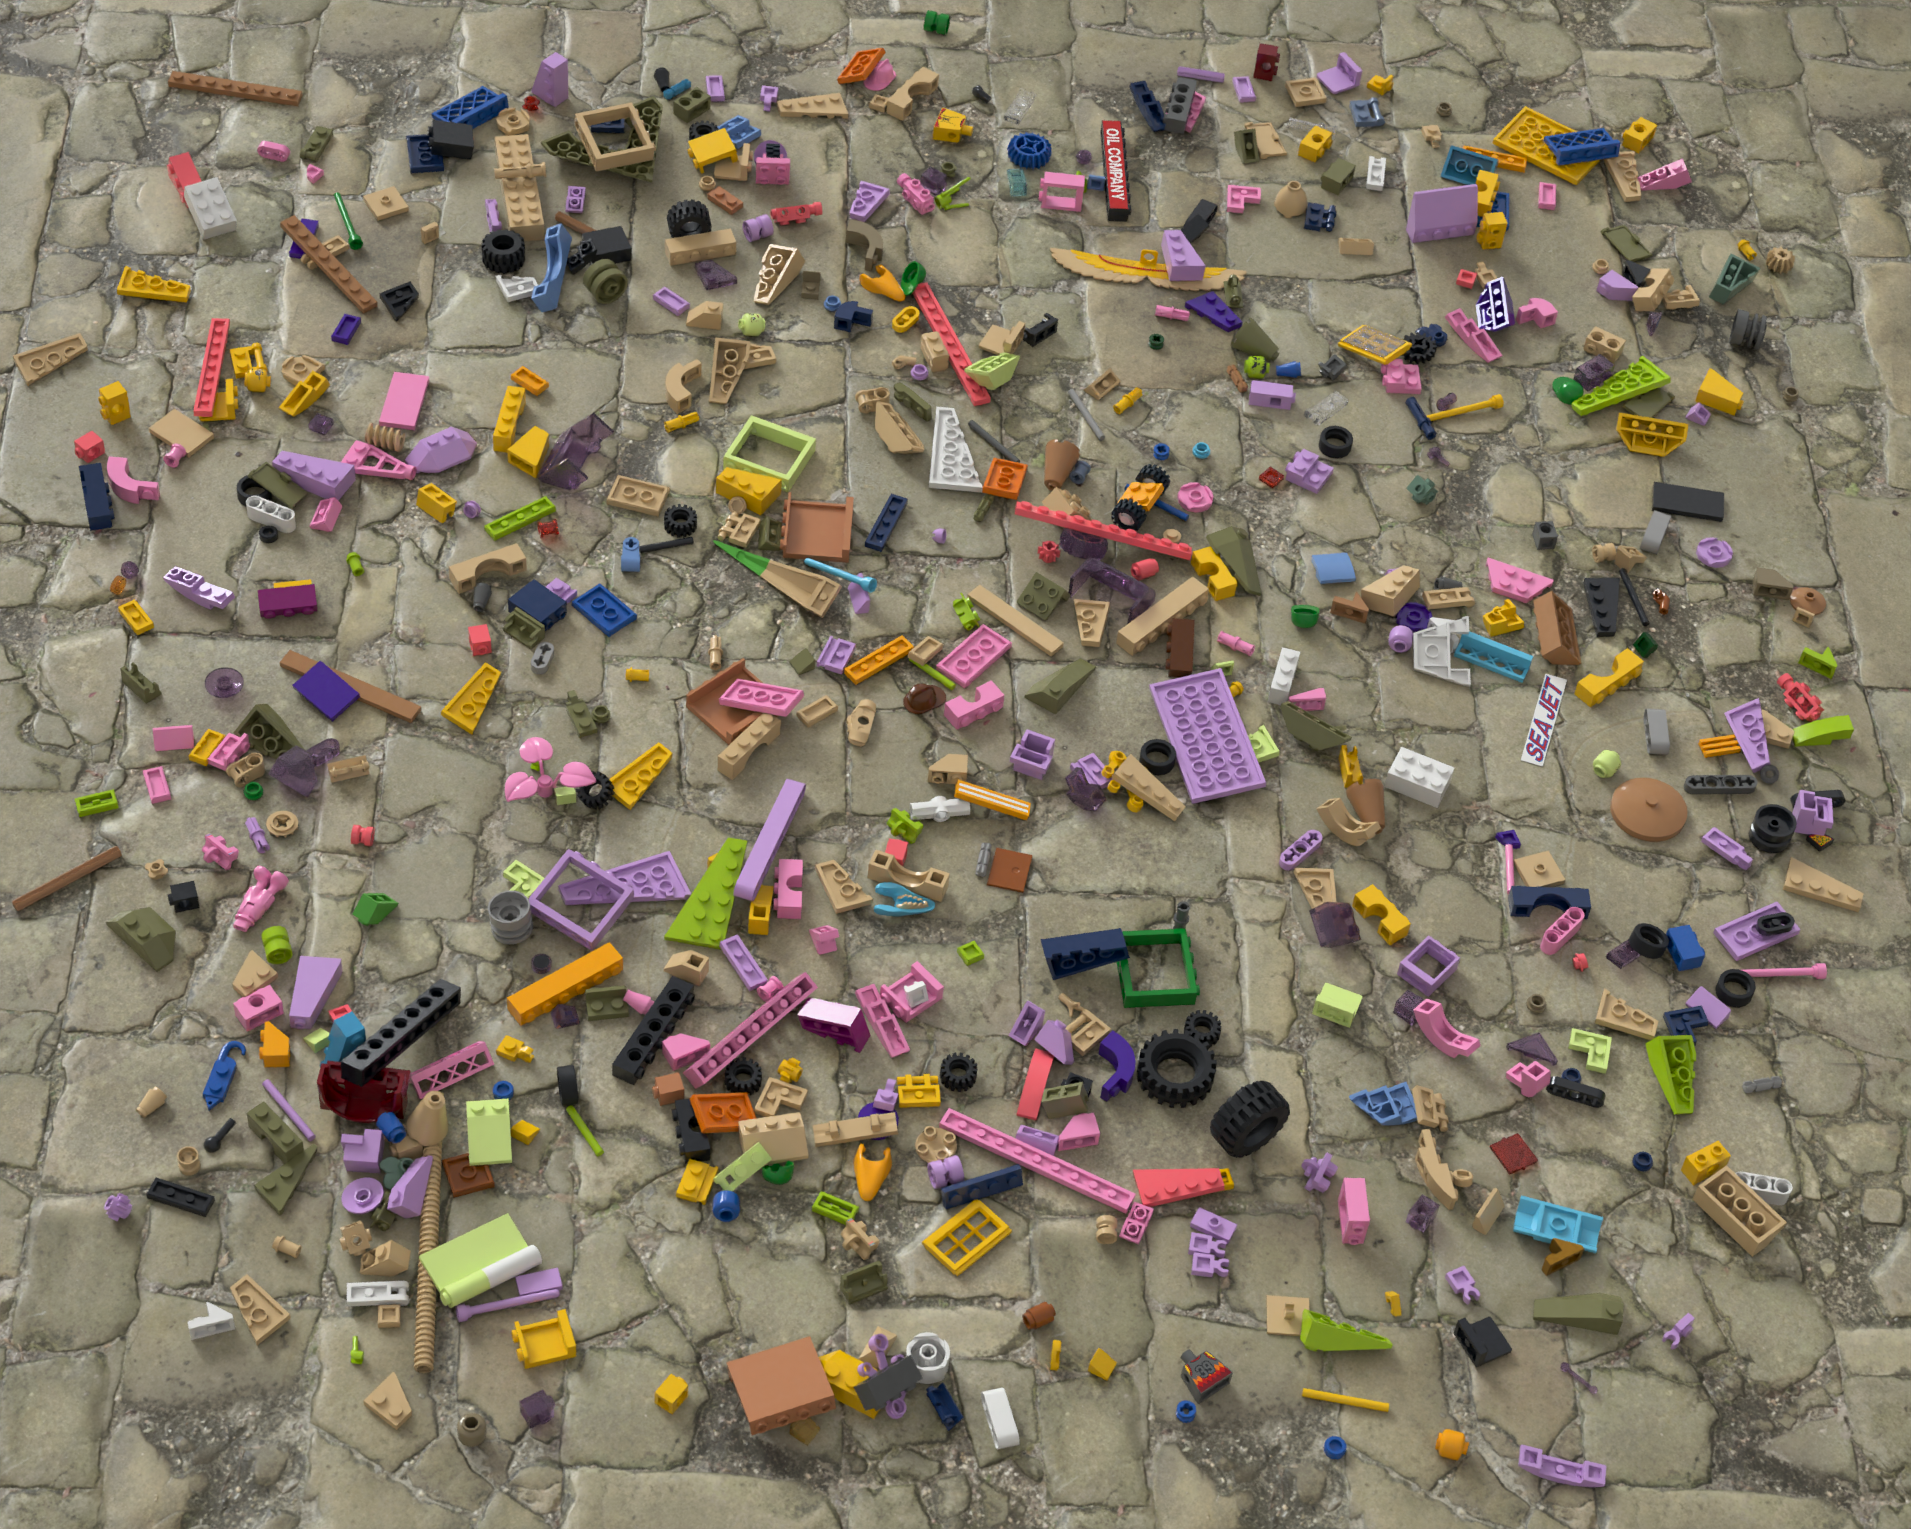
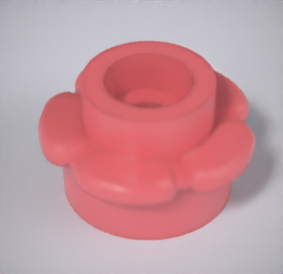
M1576 953L1575 958H1572L1574 967L1583 972V969L1588 968L1587 959L1584 953Z

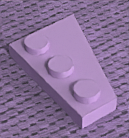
M860 181V188L857 190L856 199L853 201L850 210V218L865 222L890 195V190Z

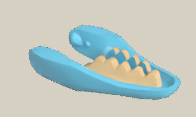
M883 882L875 887L876 893L892 897L895 902L894 907L880 904L875 905L874 912L879 915L899 917L927 913L935 908L934 901L915 894L899 884Z

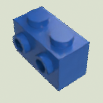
M1690 925L1669 928L1666 933L1669 939L1667 948L1678 970L1683 971L1701 967L1705 958V951L1700 946L1697 935L1692 931Z

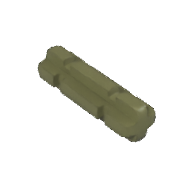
M984 495V499H982L974 513L973 519L975 521L981 522L984 519L990 505L994 501V495Z

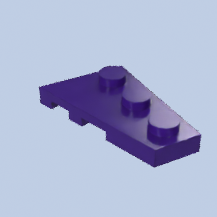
M1213 291L1185 302V308L1197 311V315L1207 317L1211 320L1212 324L1226 332L1242 327V321Z

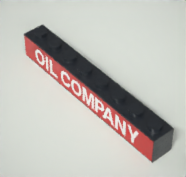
M1102 120L1100 138L1103 174L1105 177L1107 221L1127 222L1128 215H1131L1132 207L1129 205L1131 195L1128 194L1130 184L1127 182L1129 173L1126 171L1128 161L1125 160L1127 150L1124 149L1126 145V139H1124L1125 128H1122L1121 121Z

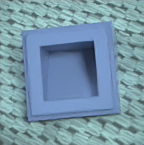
M1089 175L1087 189L1104 191L1105 177Z

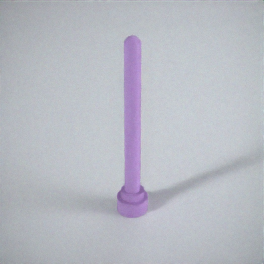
M553 1289L471 1307L470 1305H465V1303L456 1306L458 1322L468 1321V1318H472V1315L557 1298L560 1295V1291Z

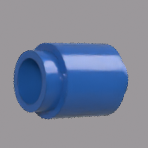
M385 1112L378 1117L376 1126L379 1130H382L383 1135L388 1141L395 1144L405 1138V1127L393 1112Z

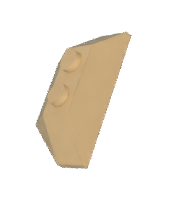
M878 401L876 403L875 430L878 432L880 439L888 446V450L894 454L922 453L924 445L908 423L893 409L891 404Z

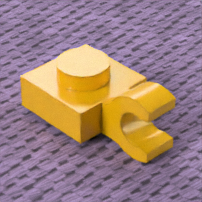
M506 1035L496 1049V1054L513 1062L520 1058L527 1063H531L534 1055H532L534 1049L525 1046L524 1042Z

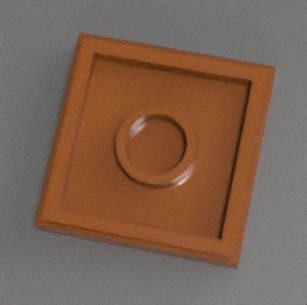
M469 1153L442 1160L453 1198L495 1187L489 1166H470Z

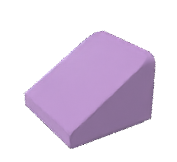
M1699 402L1690 408L1685 418L1704 426L1711 413Z

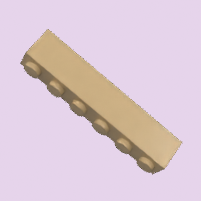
M1191 577L1119 630L1116 644L1131 656L1141 652L1149 643L1155 642L1161 634L1167 633V625H1171L1172 618L1183 619L1187 615H1191L1200 605L1203 606L1208 600L1209 588L1194 577Z

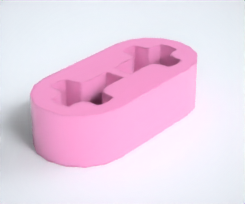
M262 141L257 148L260 156L284 162L290 155V149L287 146L269 141Z

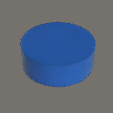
M499 1081L493 1086V1097L495 1099H512L514 1088L510 1082Z
M1338 1436L1329 1437L1324 1444L1326 1456L1331 1459L1342 1458L1347 1448L1345 1441Z

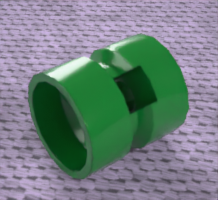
M928 10L924 20V31H936L937 34L947 35L951 16L944 13L938 15L937 12Z

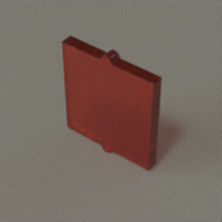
M1518 1133L1507 1138L1503 1137L1501 1141L1489 1147L1509 1175L1521 1169L1525 1170L1526 1167L1538 1162L1536 1156Z

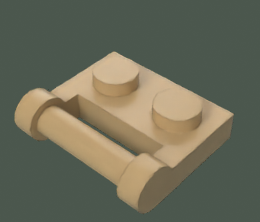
M1084 1009L1080 1016L1065 1028L1072 1033L1084 1022H1089L1075 1035H1071L1072 1048L1082 1056L1111 1032V1028L1087 1009Z

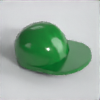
M916 261L909 263L902 275L901 288L905 296L910 295L917 285L926 278L925 267Z
M1558 377L1552 383L1556 396L1565 404L1572 405V402L1584 394L1583 386L1569 377Z
M1311 605L1292 606L1291 621L1295 626L1311 628L1317 624L1319 618L1318 607Z

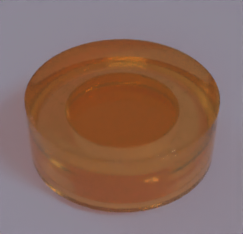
M120 575L116 576L111 583L110 592L116 595L121 594L126 586V578Z

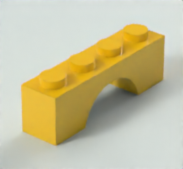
M507 386L493 433V451L507 453V449L514 444L518 417L523 415L526 404L525 388Z
M1627 648L1615 656L1611 668L1614 672L1613 675L1600 677L1589 674L1577 683L1574 694L1589 707L1596 703L1599 704L1606 696L1613 695L1619 687L1627 685L1632 678H1637L1642 673L1644 661Z

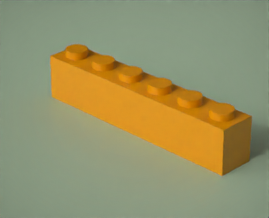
M609 942L507 997V1010L520 1026L530 1023L538 1016L550 1012L558 1005L565 1004L571 998L585 993V990L595 985H600L611 976L618 975L623 970V957Z

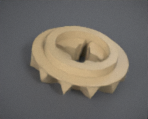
M277 811L268 817L266 827L270 835L274 834L277 838L279 836L286 838L288 834L293 835L294 831L298 830V819L289 811ZM279 823H281V824H285V823H286V827H283V826H280V827H279Z

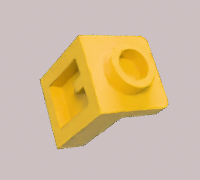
M1375 75L1367 83V88L1383 96L1393 87V75H1389L1386 79Z

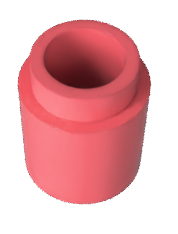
M1150 558L1133 563L1131 575L1138 581L1152 577L1158 573L1159 565L1155 559Z

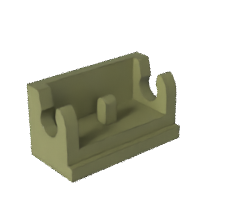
M518 607L504 619L507 624L503 627V631L529 649L534 648L545 638V625Z
M134 662L131 663L132 669L130 671L125 666L120 668L122 682L146 704L162 694L159 690V685L156 682L151 683L139 672Z
M1079 1082L1044 1089L1041 1103L1048 1118L1053 1119L1088 1112L1086 1101H1089V1098L1084 1088V1083Z
M879 1260L841 1275L840 1289L850 1305L887 1290L888 1277L887 1274L882 1273V1264Z

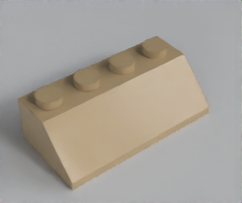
M1727 1165L1697 1187L1692 1199L1752 1257L1764 1249L1787 1224L1778 1213Z

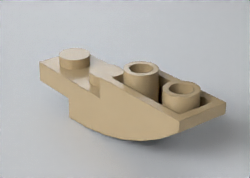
M1430 1129L1422 1130L1418 1141L1420 1148H1418L1415 1157L1418 1170L1433 1195L1447 1209L1453 1210L1455 1202L1458 1201V1191L1453 1186V1173L1449 1171L1447 1163L1441 1164L1440 1155L1436 1154L1435 1150L1436 1140L1435 1137H1432Z

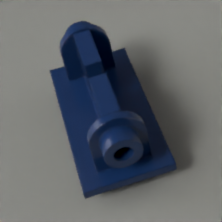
M944 1382L937 1388L929 1386L926 1389V1396L933 1404L941 1418L942 1424L945 1425L947 1431H950L964 1417Z

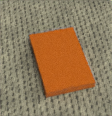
M884 48L857 51L839 75L838 83L843 84L866 80L886 53Z
M993 458L982 493L1017 500L1028 465Z
M747 1092L695 1094L690 1097V1102L702 1133L739 1132L738 1121L757 1119Z

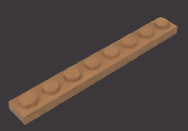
M172 71L168 80L169 87L297 107L302 98V91L177 71Z
M295 215L280 222V227L363 314L377 307V301Z

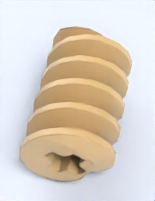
M370 423L365 433V442L375 445V447L381 446L382 449L388 448L391 451L395 449L396 452H401L406 435L405 433L401 435L400 429H397L396 433H394V428L392 427L387 432V426L380 430V424H377L374 429L373 423Z

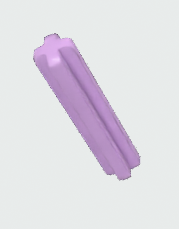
M1181 66L1178 67L1177 71L1178 76L1223 83L1225 77L1224 73Z

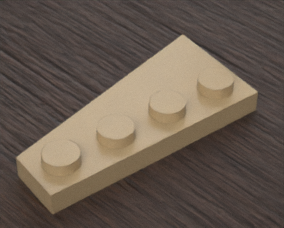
M1635 151L1619 152L1618 157L1603 159L1624 202L1640 201L1641 199L1638 171H1636L1637 164L1634 158Z

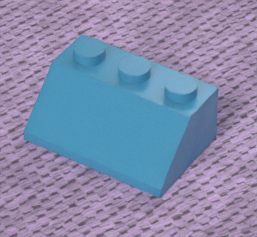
M1451 145L1440 177L1472 185L1476 183L1479 170L1495 173L1499 161L1498 159Z

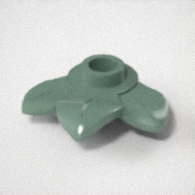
M387 1157L379 1163V1167L386 1172L383 1179L384 1187L391 1190L414 1161L411 1158H401L398 1160L395 1157Z

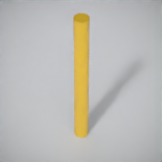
M1306 1388L1302 1390V1397L1384 1412L1389 1410V1403Z

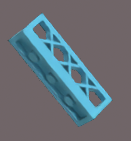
M1470 631L1469 634H1462L1460 643L1454 653V656L1521 683H1523L1533 659L1532 655ZM1462 648L1469 650L1470 654H1465L1460 651ZM1478 656H1485L1488 660H1480ZM1495 663H1503L1505 667H1498ZM1518 669L1523 671V673L1519 675L1514 673L1513 670Z

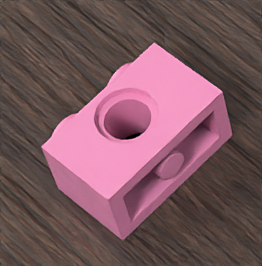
M270 985L260 988L256 992L242 997L233 1003L235 1016L247 1032L264 1024L265 1021H270L284 1014L282 1001Z

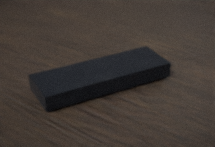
M155 1177L146 1193L148 1199L203 1217L207 1216L215 1201V1197L157 1177Z

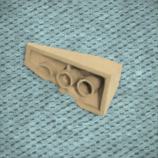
M715 337L709 403L727 404L749 359L750 341Z

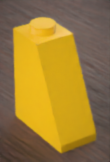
M1709 368L1699 388L1695 402H1700L1703 405L1735 416L1737 409L1741 410L1744 400H1741L1743 396L1742 391L1716 371Z
M534 426L507 449L508 463L537 478L549 448V433Z

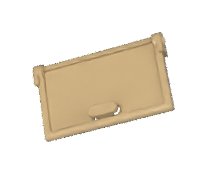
M1247 122L1244 124L1245 129H1255L1257 148L1261 159L1287 155L1271 122L1255 124Z

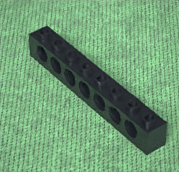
M443 979L431 985L428 990L419 995L416 1000L407 1005L404 1010L395 1015L392 1020L383 1025L380 1030L370 1036L362 1045L358 1046L341 1061V1078L363 1087L461 1004V987Z

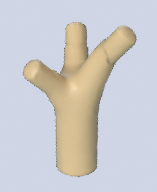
M1061 993L1058 997L1068 1007L1069 1017H1073L1074 1009L1081 1012L1085 1009L1080 1006V1002H1074L1064 993Z

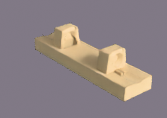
M895 1112L880 1115L872 1114L867 1117L842 1121L834 1120L829 1121V1123L813 1125L816 1147L898 1134Z

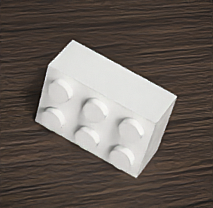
M217 177L185 186L184 198L203 240L236 230L237 220Z
M1401 747L1387 774L1384 787L1438 808L1451 782L1454 767Z

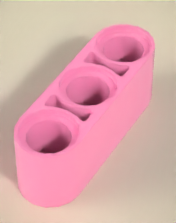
M1578 907L1569 908L1545 931L1540 945L1543 953L1548 955L1555 954L1580 930L1584 919L1583 910Z

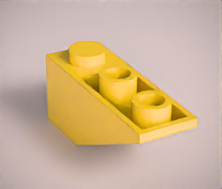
M761 885L754 901H751L748 934L768 935L774 886Z

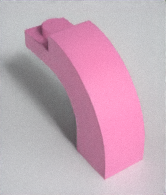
M109 456L107 462L109 485L119 498L135 504H139L140 499L159 500L158 482L138 481L128 476V459Z
M1425 999L1413 1009L1416 1020L1425 1036L1446 1055L1453 1058L1459 1054L1468 1057L1481 1046L1479 1039L1462 1034L1450 1025L1445 1017L1441 1003Z

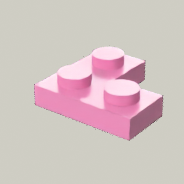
M1228 185L1227 212L1243 213L1244 202L1260 204L1261 188Z

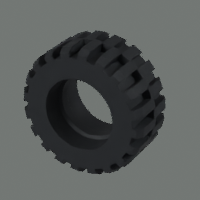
M1263 1080L1255 1081L1236 1091L1232 1097L1230 1096L1219 1107L1218 1112L1213 1116L1214 1119L1211 1120L1210 1132L1228 1155L1236 1158H1242L1244 1155L1248 1156L1252 1152L1258 1151L1263 1145L1265 1146L1284 1127V1123L1287 1122L1290 1115L1289 1103L1270 1082Z

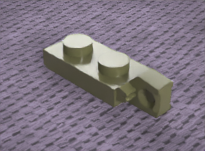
M575 690L568 691L566 711L578 737L581 738L597 733V727L585 701L582 698L578 699Z

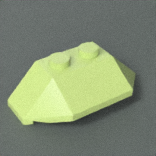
M1003 352L999 356H991L977 361L965 368V373L980 386H985L989 390H995L1011 380L1020 356Z

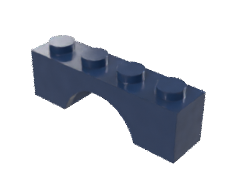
M1511 886L1508 896L1510 916L1530 917L1535 908L1543 905L1557 907L1564 913L1571 907H1578L1583 910L1584 919H1588L1591 910L1589 889Z

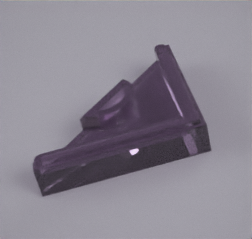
M1540 1032L1507 1043V1050L1513 1049L1524 1053L1523 1055L1548 1061L1553 1066L1557 1065V1058Z

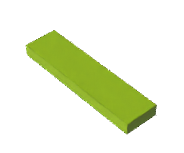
M545 496L484 525V530L496 541L556 512V506Z

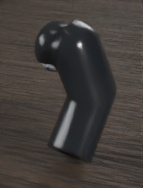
M977 85L972 89V94L986 104L992 99L983 91L981 86Z

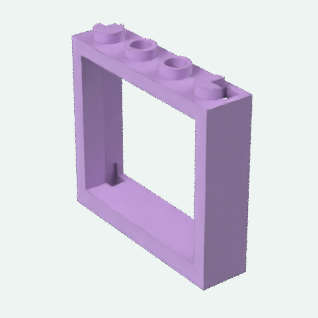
M568 849L528 900L533 915L593 951L634 899V889L628 882L618 880L613 873L602 870L597 863L584 859L583 855L579 852H573ZM569 863H572L622 894L592 933H589L540 902L541 898Z

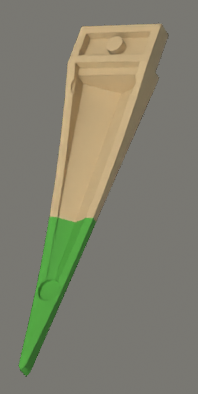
M713 540L722 550L804 609L821 618L825 616L842 588L840 584L825 576L791 567Z

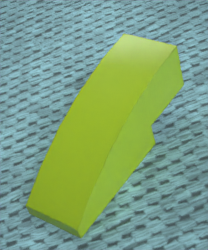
M1849 715L1829 717L1792 729L1795 731L1792 740L1795 747L1830 745L1832 740L1850 739L1854 728Z

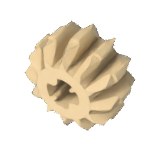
M1781 246L1779 249L1774 247L1773 250H1770L1766 259L1768 269H1773L1774 272H1779V274L1782 272L1787 274L1788 271H1791L1795 262L1793 252L1788 251L1787 248L1783 249Z

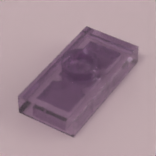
M1628 939L1609 951L1606 958L1622 969L1641 955L1634 951Z

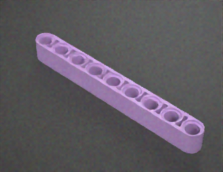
M786 779L736 882L733 893L735 897L754 901L803 799L806 789L805 783Z

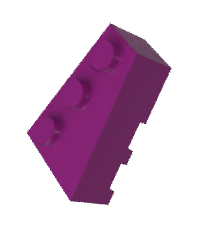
M808 997L797 1014L802 1029L823 1038L830 1036L837 1039V1044L843 1046L846 1043L855 1047L854 1051L861 1053L871 1036L862 1009L856 1006Z

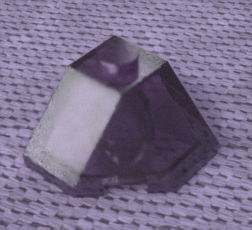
M297 745L279 756L268 773L306 797L310 795L318 782L313 764V755Z

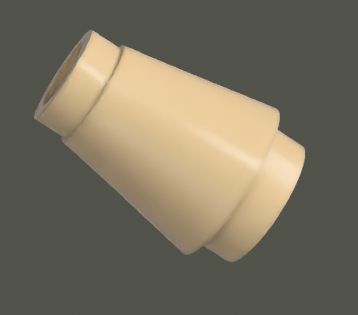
M155 1086L153 1089L148 1090L136 1111L146 1118L165 1103L167 1096Z

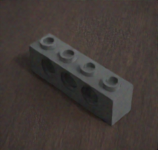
M1178 77L1177 82L1173 83V93H1170L1169 103L1167 104L1163 123L1166 124V131L1184 134L1196 91L1197 80Z

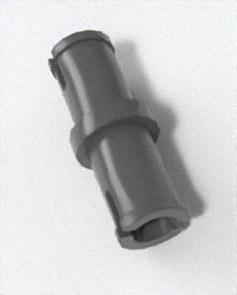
M1185 901L1179 902L1177 905V912L1173 918L1175 922L1173 929L1186 928L1189 922L1188 913L1190 905Z

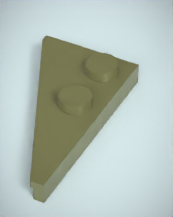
M315 1144L254 1185L255 1190L279 1215L283 1214L284 1207L288 1200L292 1198L294 1190L303 1179L307 1166L315 1158V1153L318 1149Z

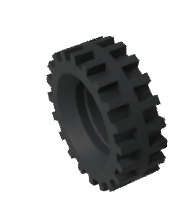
M1173 1029V1033L1168 1034L1167 1030H1163L1160 1037L1155 1033L1152 1035L1151 1042L1146 1040L1144 1048H1141L1137 1080L1142 1082V1091H1149L1148 1097L1150 1099L1156 1097L1158 1098V1104L1162 1105L1163 1102H1167L1170 1108H1174V1104H1180L1181 1108H1186L1188 1102L1194 1106L1197 1104L1198 1098L1203 1101L1206 1098V1093H1210L1215 1078L1217 1060H1214V1051H1208L1209 1043L1206 1041L1202 1044L1199 1035L1191 1037L1189 1036L1190 1031L1185 1030V1034H1180L1178 1029ZM1167 1059H1181L1193 1067L1195 1075L1188 1082L1173 1083L1164 1079L1157 1070L1158 1065Z

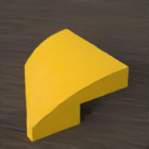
M1509 599L1504 600L1503 606H1496L1491 612L1483 615V622L1490 637L1524 628V621L1516 614V606Z

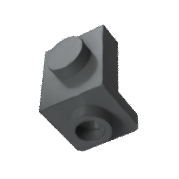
M1335 354L1325 364L1321 361L1318 363L1321 375L1324 378H1330L1332 381L1347 368V364Z

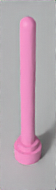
M1816 963L1811 968L1742 970L1751 977L1812 975L1816 979H1825L1827 976L1825 963Z

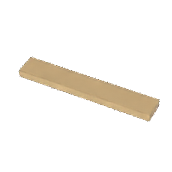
M978 585L968 594L967 598L969 597L974 604L1052 657L1063 648L1064 642L983 586Z

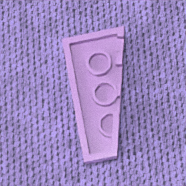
M1759 698L1725 712V717L1752 772H1758L1764 766L1771 765Z

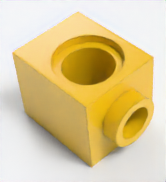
M670 1374L655 1391V1404L673 1415L688 1397L687 1382L681 1377Z

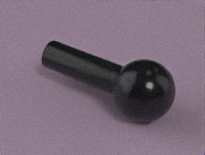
M229 1118L215 1136L206 1138L204 1149L210 1153L217 1152L221 1147V1140L234 1127L236 1122Z

